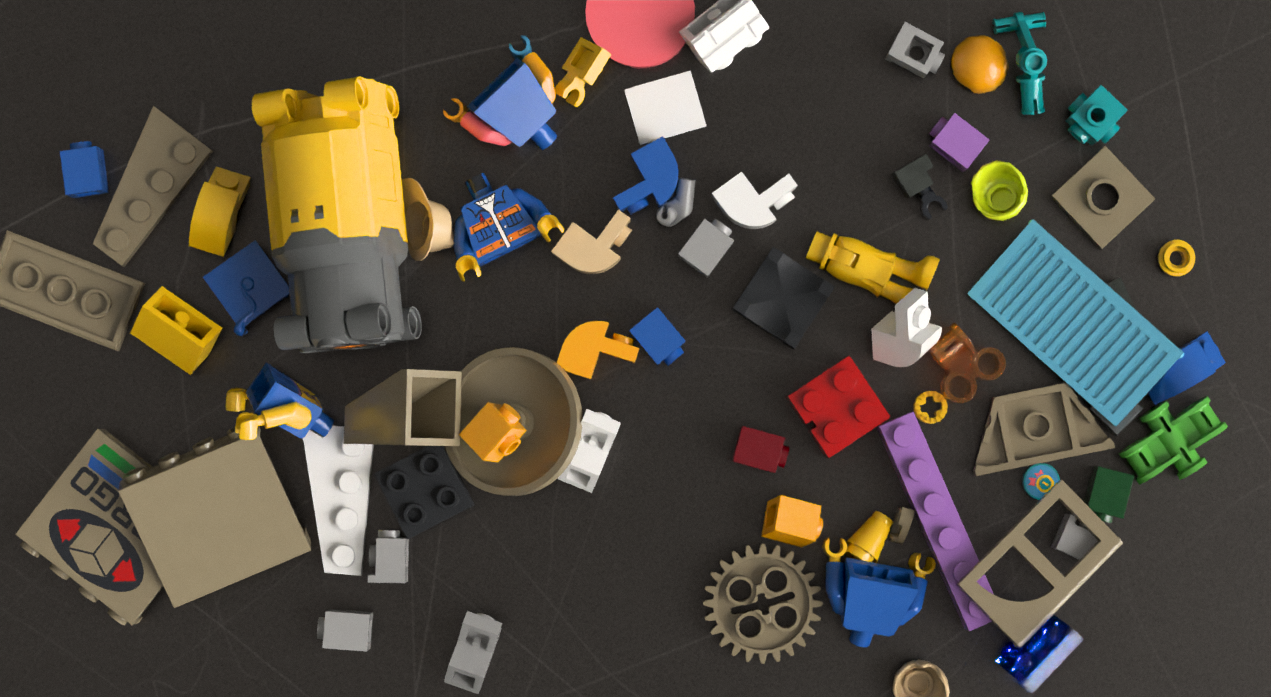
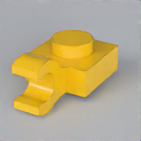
M581 37L562 66V69L567 74L556 85L555 94L566 99L567 103L578 107L585 97V82L593 85L611 54L604 48Z

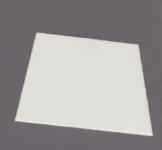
M691 70L624 89L640 145L653 142L662 136L668 138L706 127Z

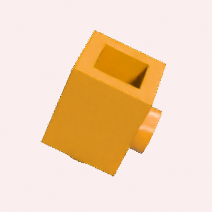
M487 402L459 435L482 460L499 462L504 456L511 454L518 448L521 443L520 438L527 430L519 422L521 418L519 413L510 405Z
M779 495L767 501L761 537L798 547H804L815 542L820 536L823 527V519L820 518L822 506L784 495Z

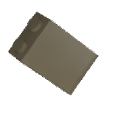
M401 369L345 406L344 444L460 446L462 372Z

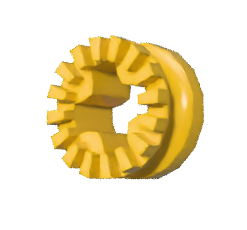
M936 391L921 393L916 397L913 404L915 416L920 421L929 424L940 422L945 417L948 408L946 399ZM926 397H932L933 402L940 403V410L935 411V417L929 418L927 412L920 410V405L926 404Z

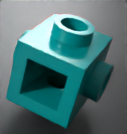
M1100 85L1088 97L1081 93L1067 108L1072 114L1065 121L1071 126L1068 129L1069 133L1081 144L1088 142L1092 146L1099 140L1105 144L1120 129L1116 122L1128 109ZM1091 114L1096 117L1097 122L1092 120Z

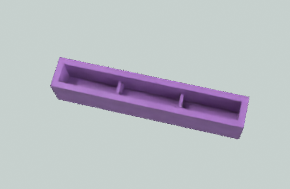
M908 412L878 425L876 429L912 510H915L916 520L964 629L971 631L992 622L956 585L979 560L914 412ZM984 574L977 583L993 594Z

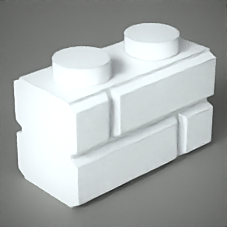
M719 0L680 30L679 33L697 60L713 73L715 70H721L729 66L733 61V56L743 48L757 44L762 38V33L768 30L769 26L752 0Z

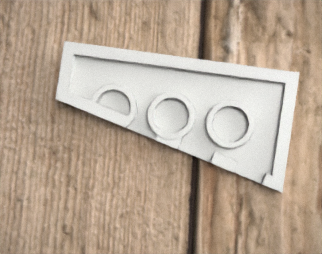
M332 426L328 434L323 438L309 430L303 441L324 573L362 576L374 445L344 444V426Z

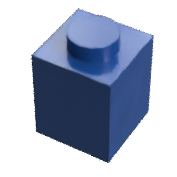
M84 141L70 144V150L60 151L65 195L71 198L109 193L103 149L97 146L92 147V142Z
M658 307L629 330L630 334L657 366L662 361L669 366L684 353L680 346L686 342L685 339Z

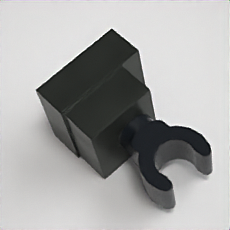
M925 154L894 171L891 175L905 198L918 194L921 202V214L925 219L929 220L932 218L928 211L930 202H937L943 211L947 210L948 206L946 201L942 197L936 196L930 188L934 183L927 170L934 166L928 155Z

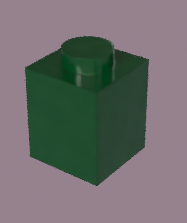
M1092 466L1083 502L1103 522L1112 523L1113 517L1124 519L1134 475Z

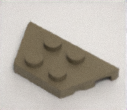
M1061 383L992 398L973 472L974 476H980L1113 449L1115 445L1112 439L1097 424L1090 411L1078 400V396L1067 383Z

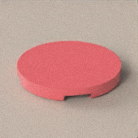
M587 0L585 9L586 23L594 44L608 51L611 54V60L631 68H650L667 62L682 50L686 42L679 31L695 19L694 0Z

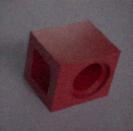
M741 426L732 461L776 473L777 466L784 468L790 447L783 445L785 437Z

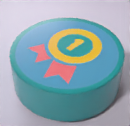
M1045 463L1034 464L1025 470L1022 476V487L1028 496L1040 500L1060 480L1056 469L1051 465Z

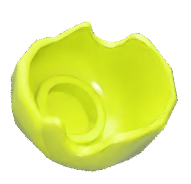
M993 161L982 165L972 178L971 185L974 205L988 219L1004 221L1017 216L1027 202L1028 189L1025 178L1009 162Z

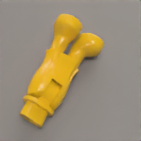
M818 231L806 256L807 259L821 264L819 269H826L833 277L872 292L877 298L882 296L895 304L911 292L913 288L889 281L892 274L928 290L940 261L939 258L929 255L919 262L908 261L896 257V253L881 251L858 239L839 236L838 238V235L835 233L830 237Z

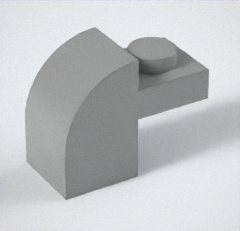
M467 611L444 679L445 683L479 694L502 629V623L495 621L489 615L483 613L475 614Z

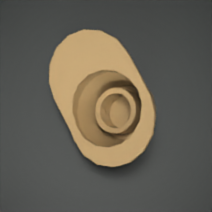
M413 178L403 179L402 190L408 249L411 257L415 261H422L428 256L429 252L453 247L454 233L449 210L442 204L428 200L419 182Z

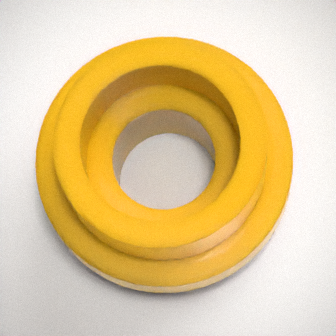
M1169 241L1159 250L1158 264L1162 271L1170 276L1178 277L1185 275L1191 271L1195 264L1194 250L1185 241ZM1172 252H1178L1181 255L1182 261L1179 265L1171 263L1170 255Z

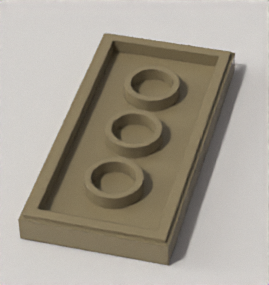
M7 230L0 247V306L110 349L120 351L146 283Z

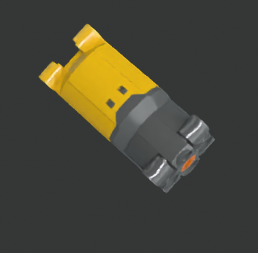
M359 76L326 82L324 96L319 97L305 90H292L289 88L254 94L252 98V113L256 123L262 127L263 134L261 150L272 258L275 266L288 275L292 314L278 317L275 320L274 337L277 346L281 350L299 348V353H316L334 350L378 348L385 346L386 343L418 339L422 330L420 314L414 306L402 307L398 267L407 257L409 249L398 141L395 135L393 120L399 114V100L395 89L390 85L376 82L374 79H366Z

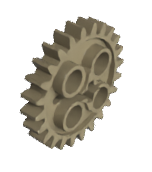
M760 543L758 553H753L751 547L745 545V556L740 557L734 550L731 551L734 562L729 564L721 559L719 562L724 569L723 573L720 574L712 571L710 573L713 579L717 581L716 586L706 585L704 588L713 594L712 599L703 601L704 606L713 608V612L704 616L705 621L717 622L710 630V633L714 635L722 632L724 636L720 640L719 645L723 647L730 642L733 643L731 651L733 656L737 655L741 649L745 650V660L747 662L751 660L754 653H758L761 664H765L768 653H772L774 659L779 662L780 651L783 649L790 656H793L792 644L796 642L800 646L805 647L806 643L801 637L804 632L811 635L816 633L808 625L809 622L821 621V617L812 612L813 608L823 605L822 601L812 597L813 594L821 590V587L816 585L809 586L808 583L814 578L815 573L808 572L803 574L801 572L806 564L805 560H801L796 564L791 563L794 557V552L791 550L784 557H781L779 545L773 548L771 554L767 553L764 543ZM773 570L782 571L786 577L785 585L777 591L768 589L765 583L766 576ZM737 580H744L750 585V593L743 600H736L730 595V586ZM793 592L795 595L793 599L767 605L768 611L762 613L759 608H752L737 614L731 613V608L757 602V595L763 593L767 599ZM783 606H789L795 611V619L788 626L778 625L775 621L776 611ZM746 616H754L760 622L759 630L754 635L747 636L739 630L740 621Z

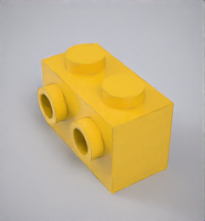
M161 286L142 306L130 334L191 375L210 355L222 327Z

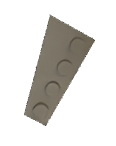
M153 106L93 245L125 267L214 151Z

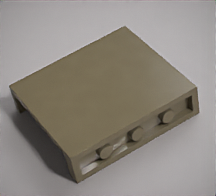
M259 426L257 428V437L253 440L240 439L239 433H236L235 427L227 431L228 436L216 441L213 438L201 440L192 446V451L179 455L178 452L168 454L158 460L159 465L147 470L144 467L130 470L123 475L124 479L120 481L118 492L174 608L311 551V538L306 527L302 528L260 438L261 429Z

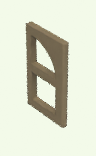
M1059 480L956 585L1012 641L1013 645L1020 649L1123 542L1063 480ZM1057 500L1098 540L1064 576L1024 536L1025 532ZM1013 547L1052 588L1042 596L1032 600L1010 601L988 592L977 581Z

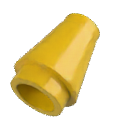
M875 511L846 541L848 546L845 554L852 559L877 562L894 522L883 513Z

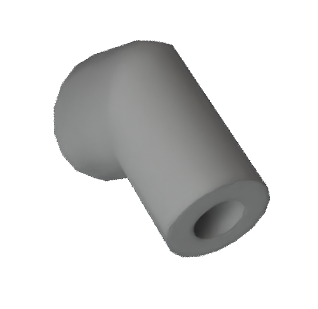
M678 178L676 196L657 210L656 219L661 225L667 227L674 226L691 214L694 202L695 179Z

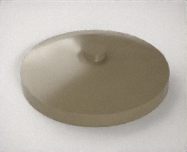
M500 348L489 351L472 360L461 371L460 433L487 402L510 405L521 416L519 422L527 431L521 436V443L518 448L511 454L504 456L499 462L482 460L460 437V446H445L451 463L470 484L492 494L521 496L545 488L566 470L575 456L580 443L583 414L580 397L573 381L554 360L541 353L523 348Z

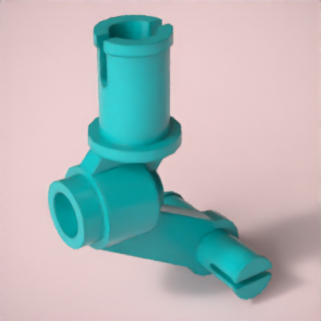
M1016 12L1013 14V17L992 20V24L995 25L993 26L994 34L1015 31L1022 46L1016 54V63L1024 73L1016 77V82L1020 83L1021 113L1023 115H1034V111H1037V114L1045 112L1042 81L1045 80V74L1041 72L1047 65V57L1043 50L1035 46L1029 31L1032 28L1046 27L1044 12L1024 15L1023 12Z

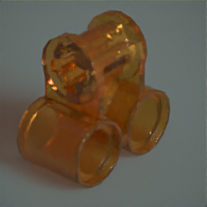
M956 323L951 324L950 331L943 335L928 350L938 365L948 373L941 380L940 392L948 402L953 404L966 403L975 396L977 390L975 378L981 381L995 380L1003 374L1006 367L1003 353L992 347L976 351L970 339ZM954 341L956 342L954 346H952L949 350L944 352V349H946ZM983 354L991 355L996 361V368L990 375L982 373L978 367L979 358ZM954 377H961L967 383V392L961 398L955 397L949 390L950 381Z

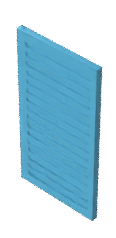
M1034 219L1028 222L1025 229L967 293L1115 427L1172 365L1184 356V352Z

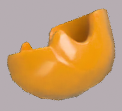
M985 35L965 38L955 47L951 58V68L956 80L977 94L996 90L1005 81L1009 69L1003 47L997 41Z

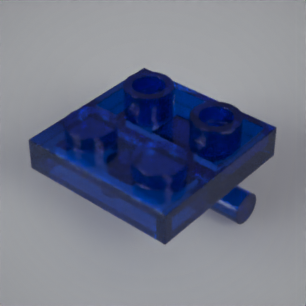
M1053 614L1020 649L1015 647L1012 641L1007 643L995 662L1012 676L1023 689L1033 693L1084 639L1073 628Z

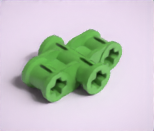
M1208 395L1195 401L1174 417L1168 410L1170 405L1167 400L1154 406L1139 417L1142 423L1146 422L1151 432L1119 452L1120 457L1126 458L1137 474L1136 481L1139 485L1152 479L1171 464H1174L1177 468V476L1181 480L1195 473L1208 463L1205 457L1200 458L1195 448L1214 438L1228 427L1225 422H1220L1210 407L1209 403L1211 400Z

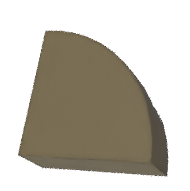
M901 506L897 507L893 520L894 523L888 538L890 542L901 545L904 543L915 510Z

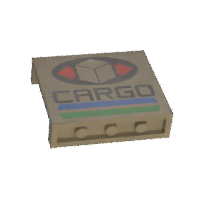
M97 429L15 535L23 540L20 545L28 553L37 558L42 555L52 563L49 568L64 580H68L70 577L81 585L78 590L83 596L94 603L100 600L110 609L107 613L115 621L124 626L127 622L134 625L141 621L143 618L141 614L161 590L163 584L118 489L120 481L124 479L123 475L130 470L138 467H144L147 470L153 466L106 429Z

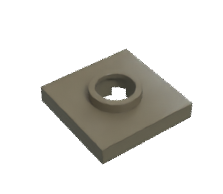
M1106 146L1099 150L1050 196L1100 250L1155 200L1150 192ZM1106 183L1111 185L1118 194V201L1110 210H1101L1092 202V191L1099 184Z

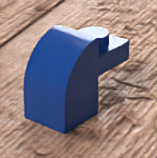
M663 136L631 153V159L644 181L613 197L616 207L621 212L628 210L629 214L632 215L649 205L647 198L653 196L660 208L673 196L678 182V165Z
M1208 331L1198 335L1179 348L1184 352V356L1179 358L1148 392L1155 405L1196 385L1214 374L1216 369L1226 363Z

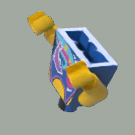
M267 362L247 390L235 387L231 388L226 394L225 409L227 411H245L246 399H249L256 413L243 412L238 415L235 432L239 433V438L242 440L255 439L258 426H264L266 429L279 426L301 439L310 430L323 438L328 434L334 423L333 418L322 412L323 407L313 392Z

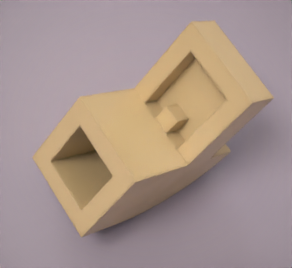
M618 210L597 239L573 222L551 252L566 265L578 272L585 274L605 272L621 260V257L613 252L611 247L615 244L620 248L632 231V229L627 227L631 222V218Z

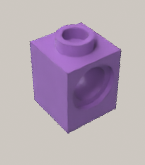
M956 113L949 120L942 116L929 133L934 137L929 147L961 172L969 168L989 142L987 137Z

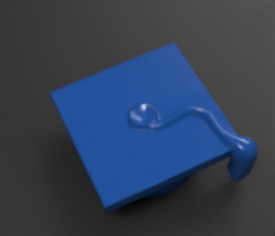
M256 240L203 277L236 323L233 330L238 336L246 335L248 333V330L245 328L247 324L290 295L288 284Z

